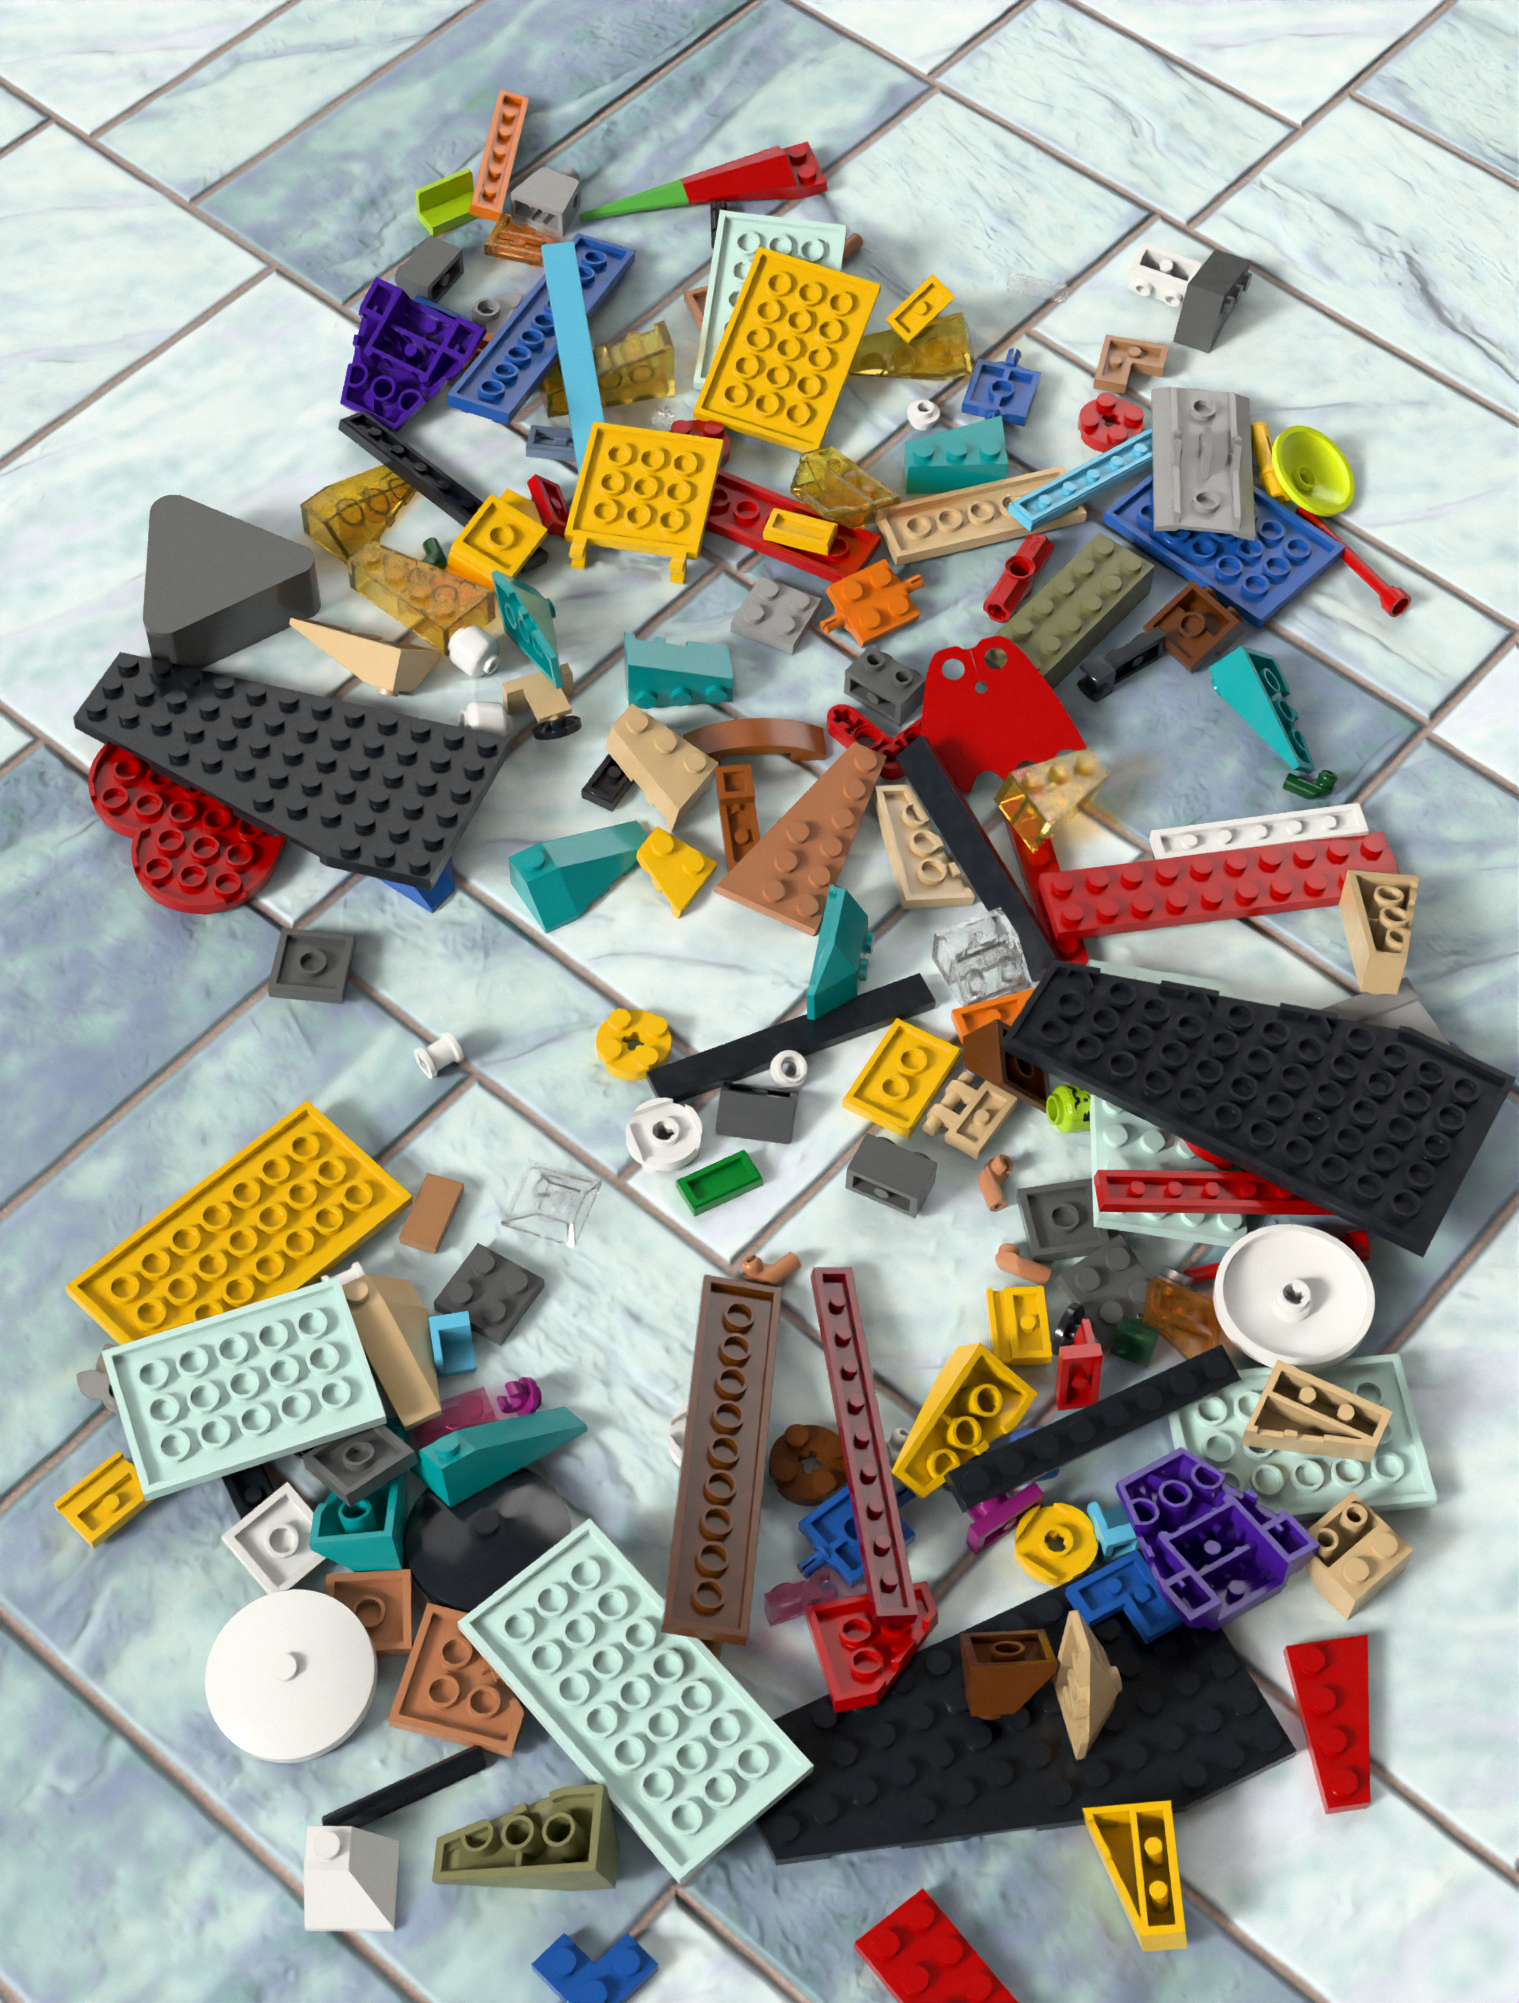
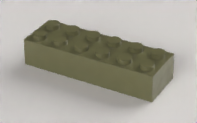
M1099 532L994 636H1003L1011 640L1027 656L1053 690L1150 593L1155 565ZM992 648L985 654L984 659L988 667L1000 669L1006 664L1007 656L1003 650ZM979 681L980 684L988 688L986 683Z

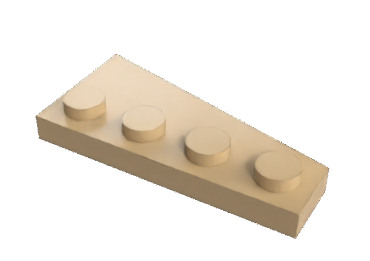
M909 785L875 786L872 797L902 909L972 906L975 899L970 887L965 888L960 879L961 872L955 862L949 861L943 850L944 843L938 834L935 835L929 827V818Z

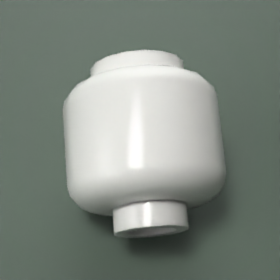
M473 625L458 629L448 643L451 662L471 677H480L485 673L491 674L501 661V657L498 656L500 650L499 642L478 626Z
M474 701L468 704L466 710H461L459 727L506 737L512 734L513 719L511 715L506 714L504 706L499 702Z

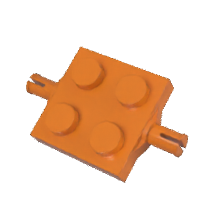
M883 559L828 586L826 594L833 603L836 614L820 621L821 629H824L823 632L825 634H829L843 626L853 635L860 648L918 620L921 614L910 599L909 594L925 586L924 580L921 579L920 574H916L902 582L896 577L886 559Z

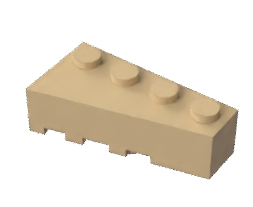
M1347 870L1338 907L1360 992H1368L1374 995H1397L1408 957L1411 926L1414 917L1413 912L1420 876Z

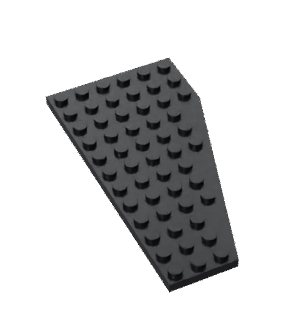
M123 652L117 655L73 717L75 728L107 746L112 743L149 763V768L152 771L189 791L196 789L231 808L234 816L274 838L280 835L319 857L320 863L327 867L430 891L512 749L511 738Z
M1055 959L1052 961L1003 1038L1000 1049L1422 1258L1427 1252L1516 1077L1411 1027L1400 1025L1399 1029L1341 1019L1338 1018V1013L1286 1003H1280L1278 1007L1220 996L1217 990L1162 980L1161 984L1100 973L1101 968Z
M1137 1549L1146 1562L1142 1549ZM1120 1558L960 1633L1045 1629L1057 1661L1068 1614L1070 1611H1075L1065 1596L1066 1588ZM1121 1610L1090 1627L1105 1650L1110 1667H1117L1121 1678L1122 1691L1118 1692L1114 1709L1085 1758L1076 1760L1052 1681L1053 1676L1015 1714H1006L994 1720L971 1716L965 1693L960 1633H957L915 1653L878 1704L835 1713L830 1694H827L774 1719L773 1721L814 1767L812 1773L755 1820L754 1823L777 1866L830 1859L831 1855L892 1847L906 1849L967 1841L968 1837L1029 1829L1043 1831L1086 1825L1082 1808L1171 1800L1172 1813H1180L1293 1758L1297 1750L1222 1627L1213 1631L1206 1626L1200 1629L1191 1628L1183 1622L1181 1626L1146 1644L1124 1610Z

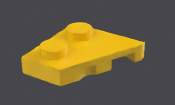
M658 826L638 849L636 859L643 870L652 877V883L657 891L664 893L672 906L671 912L678 919L714 874L718 864Z

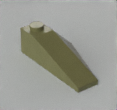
M604 1784L561 1787L549 1792L550 1797L531 1805H527L524 1802L512 1807L513 1812L491 1821L482 1819L438 1837L432 1881L435 1884L561 1891L615 1889L619 1842L607 1787Z

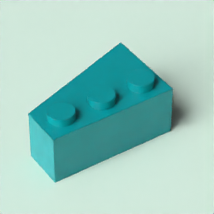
M1002 415L905 442L903 473L906 494H940L1006 479L1008 460Z

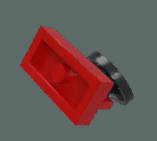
M1075 1302L1070 1304L1064 1312L1052 1342V1353L1059 1356L1055 1402L1058 1411L1085 1408L1098 1402L1103 1360L1100 1343H1095L1090 1319H1083L1084 1307Z

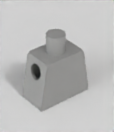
M569 166L564 167L560 173L546 167L539 168L510 193L512 217L563 237L581 204L578 172Z

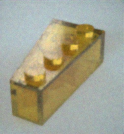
M664 320L653 324L655 328L642 334H639L637 330L626 334L627 339L610 346H608L607 342L596 345L595 349L592 350L602 408L675 395L674 345ZM559 360L539 385V392L548 418L568 415Z
M372 540L347 559L351 588L447 657L450 654L448 643L458 629L473 625L483 629L496 618L493 590Z

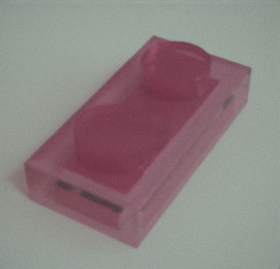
M484 1387L442 1400V1415L413 1428L412 1432L417 1446L421 1450L456 1430L496 1422L497 1419Z

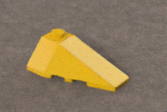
M981 1343L958 1346L937 1376L891 1470V1474L920 1499L925 1498L946 1481L943 1476L948 1471L967 1463L974 1456L982 1454L997 1438L1014 1429L1038 1393Z

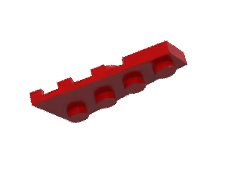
M1368 1634L1285 1646L1283 1654L1325 1815L1367 1809L1370 1804Z

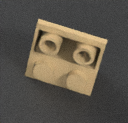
M1352 1491L1307 1530L1320 1544V1549L1307 1563L1305 1568L1316 1590L1346 1620H1349L1405 1570L1414 1550Z

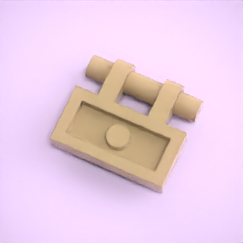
M962 1072L957 1080H952L946 1087V1095L941 1102L934 1104L928 1111V1119L922 1126V1129L926 1134L934 1136L939 1128H948L949 1130L945 1134L944 1142L978 1160L1016 1108L1018 1098L986 1080L978 1090H975L971 1087L975 1081L974 1077L967 1072ZM957 1104H966L960 1115L953 1111Z

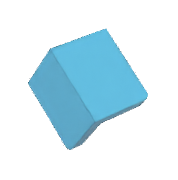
M468 1311L428 1317L437 1378L475 1372L477 1368Z
M1097 1501L1088 1504L1086 1515L1094 1526L1093 1531L1096 1535V1541L1098 1540V1554L1102 1563L1115 1560L1141 1548L1123 1506L1101 1511Z

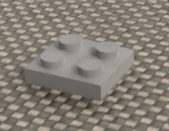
M760 576L731 621V632L793 655L819 613L822 599Z

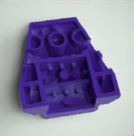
M376 277L360 305L358 314L361 317L358 335L354 334L352 345L355 347L352 363L348 364L340 404L356 413L361 411L367 412L383 426L397 433L472 360L487 333L486 329L460 316H457L455 320L412 300L403 289Z
M1180 1447L1116 1483L1115 1489L1162 1598L1188 1627L1200 1629L1206 1626L1210 1630L1216 1631L1279 1594L1286 1587L1289 1577L1302 1570L1319 1552L1320 1544L1293 1515L1283 1509L1276 1514L1257 1502L1259 1494L1249 1488L1242 1493L1224 1482L1225 1473Z

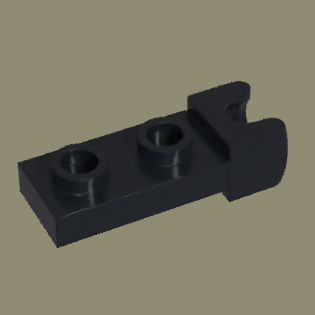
M1157 626L1147 633L1138 634L1131 642L1121 648L1112 649L1104 658L1097 654L1085 661L1079 668L1087 675L1077 682L1078 688L1093 702H1098L1110 695L1114 685L1162 658L1166 634Z

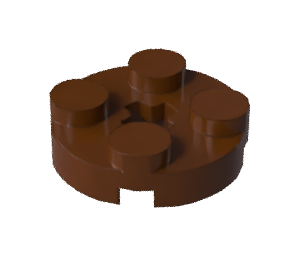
M794 1424L789 1426L785 1433L776 1440L770 1452L769 1474L771 1480L773 1479V1482L778 1487V1492L785 1499L801 1506H817L822 1504L823 1500L831 1498L846 1487L848 1482L839 1435L822 1426ZM807 1458H814L821 1467L820 1469L813 1468L811 1473L804 1472V1465L799 1462Z

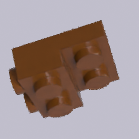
M1193 580L1143 626L1145 633L1158 626L1166 634L1164 650L1191 674L1214 653L1220 656L1244 634L1241 625L1243 619L1239 613L1231 606L1223 607L1218 602L1219 598L1212 589L1206 585L1201 588Z

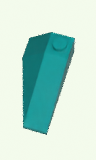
M498 570L491 572L504 632L556 689L563 687L557 641L552 620L556 617V612L549 598L545 599L535 588Z
M1241 646L1208 668L1213 677L1211 684L1215 692L1293 770L1309 774L1315 770L1305 737L1294 727L1293 722L1299 718L1296 710L1293 707L1290 708L1286 702L1285 697L1291 693L1274 655Z
M637 820L540 842L509 857L510 882L545 934H548L579 919L586 912V907L598 896L602 898L609 891V886L621 875H627L639 864L636 859L637 851L648 838V835Z
M397 1417L386 1418L387 1423L383 1425L408 1445L409 1431L405 1432ZM408 1470L352 1507H349L331 1491L325 1503H319L313 1514L309 1539L310 1549L355 1572L402 1570L405 1552L404 1534L407 1517Z

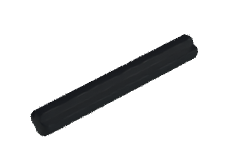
M471 1746L324 1815L321 1818L322 1826L363 1827L486 1768L484 1754L479 1746Z

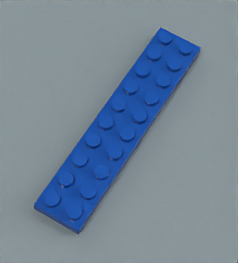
M577 233L571 241H574L588 322L635 262L636 251ZM545 274L447 394V406L459 409L464 413H472L490 419L496 423L509 425L557 363L559 355Z

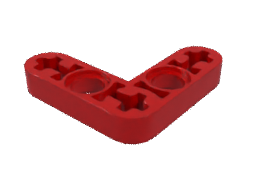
M838 704L829 709L826 728L830 736L846 749L854 742L858 743L857 741L863 737L874 739L876 744L867 748L887 756L879 776L887 780H898L906 774L899 762L896 764L894 761L897 760L896 756L900 754V751L902 752L909 746L907 743L909 740L918 738L921 735L922 717L892 739L855 708L846 704Z

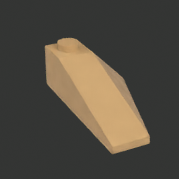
M290 617L289 625L363 682L378 686L377 692L380 694L398 697L399 691L413 692L440 660L441 652L406 642L398 643L382 640L383 637L352 632L349 628L317 620Z
M365 1274L342 1285L371 1374L405 1432L442 1415L427 1309L409 1280Z
M1075 1610L1070 1611L1068 1614L1057 1658V1672L1053 1675L1052 1681L1076 1760L1085 1758L1114 1709L1118 1692L1122 1691V1683L1117 1667H1110L1105 1650L1079 1611Z

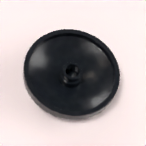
M524 1467L451 1508L427 1487L412 1507L405 1527L404 1546L408 1567L411 1569L414 1581L430 1600L439 1606L470 1613L571 1533V1524L565 1503L555 1488L540 1475Z

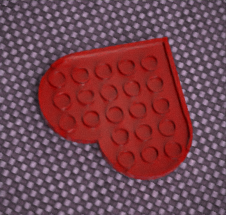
M112 743L108 746L104 745L92 762L88 776V787L93 807L97 815L108 827L123 836L133 839L131 858L136 878L143 890L156 902L179 912L207 915L229 910L247 902L259 893L271 879L287 843V839L278 835L274 838L234 816L231 808L196 789L189 791L152 771L149 768V763Z

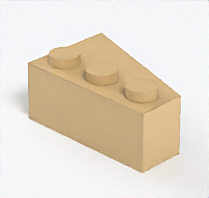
M631 704L612 725L605 748L630 781H635L646 794L645 799L650 806H655L666 819L665 824L671 832L712 786L715 777V767L719 765L717 761L634 704Z
M1277 1360L1244 1431L1241 1445L1371 1462L1393 1411Z

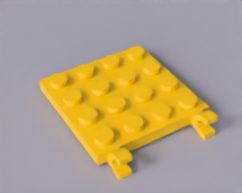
M593 422L564 533L565 541L572 542L569 551V557L572 558L571 568L585 570L588 545L672 557L669 564V572H672L670 583L684 585L687 560H698L724 451V440Z

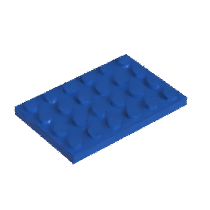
M1153 472L1107 509L1103 515V522L1188 581L1191 582L1193 580L1201 588L1205 585L1208 586L1218 596L1220 603L1226 607L1231 606L1243 619L1258 629L1336 563L1345 550V546L1254 485L1256 535L1254 541L1234 537L1232 534L1183 529L1154 532Z

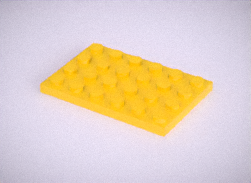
M758 246L694 407L693 418L705 422L709 420L720 422L723 424V428L817 457L879 297L881 284Z

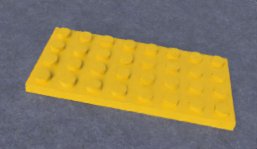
M306 1100L66 1285V1291L119 1345H123L313 1285L321 1276L328 1273L413 1204V1196Z

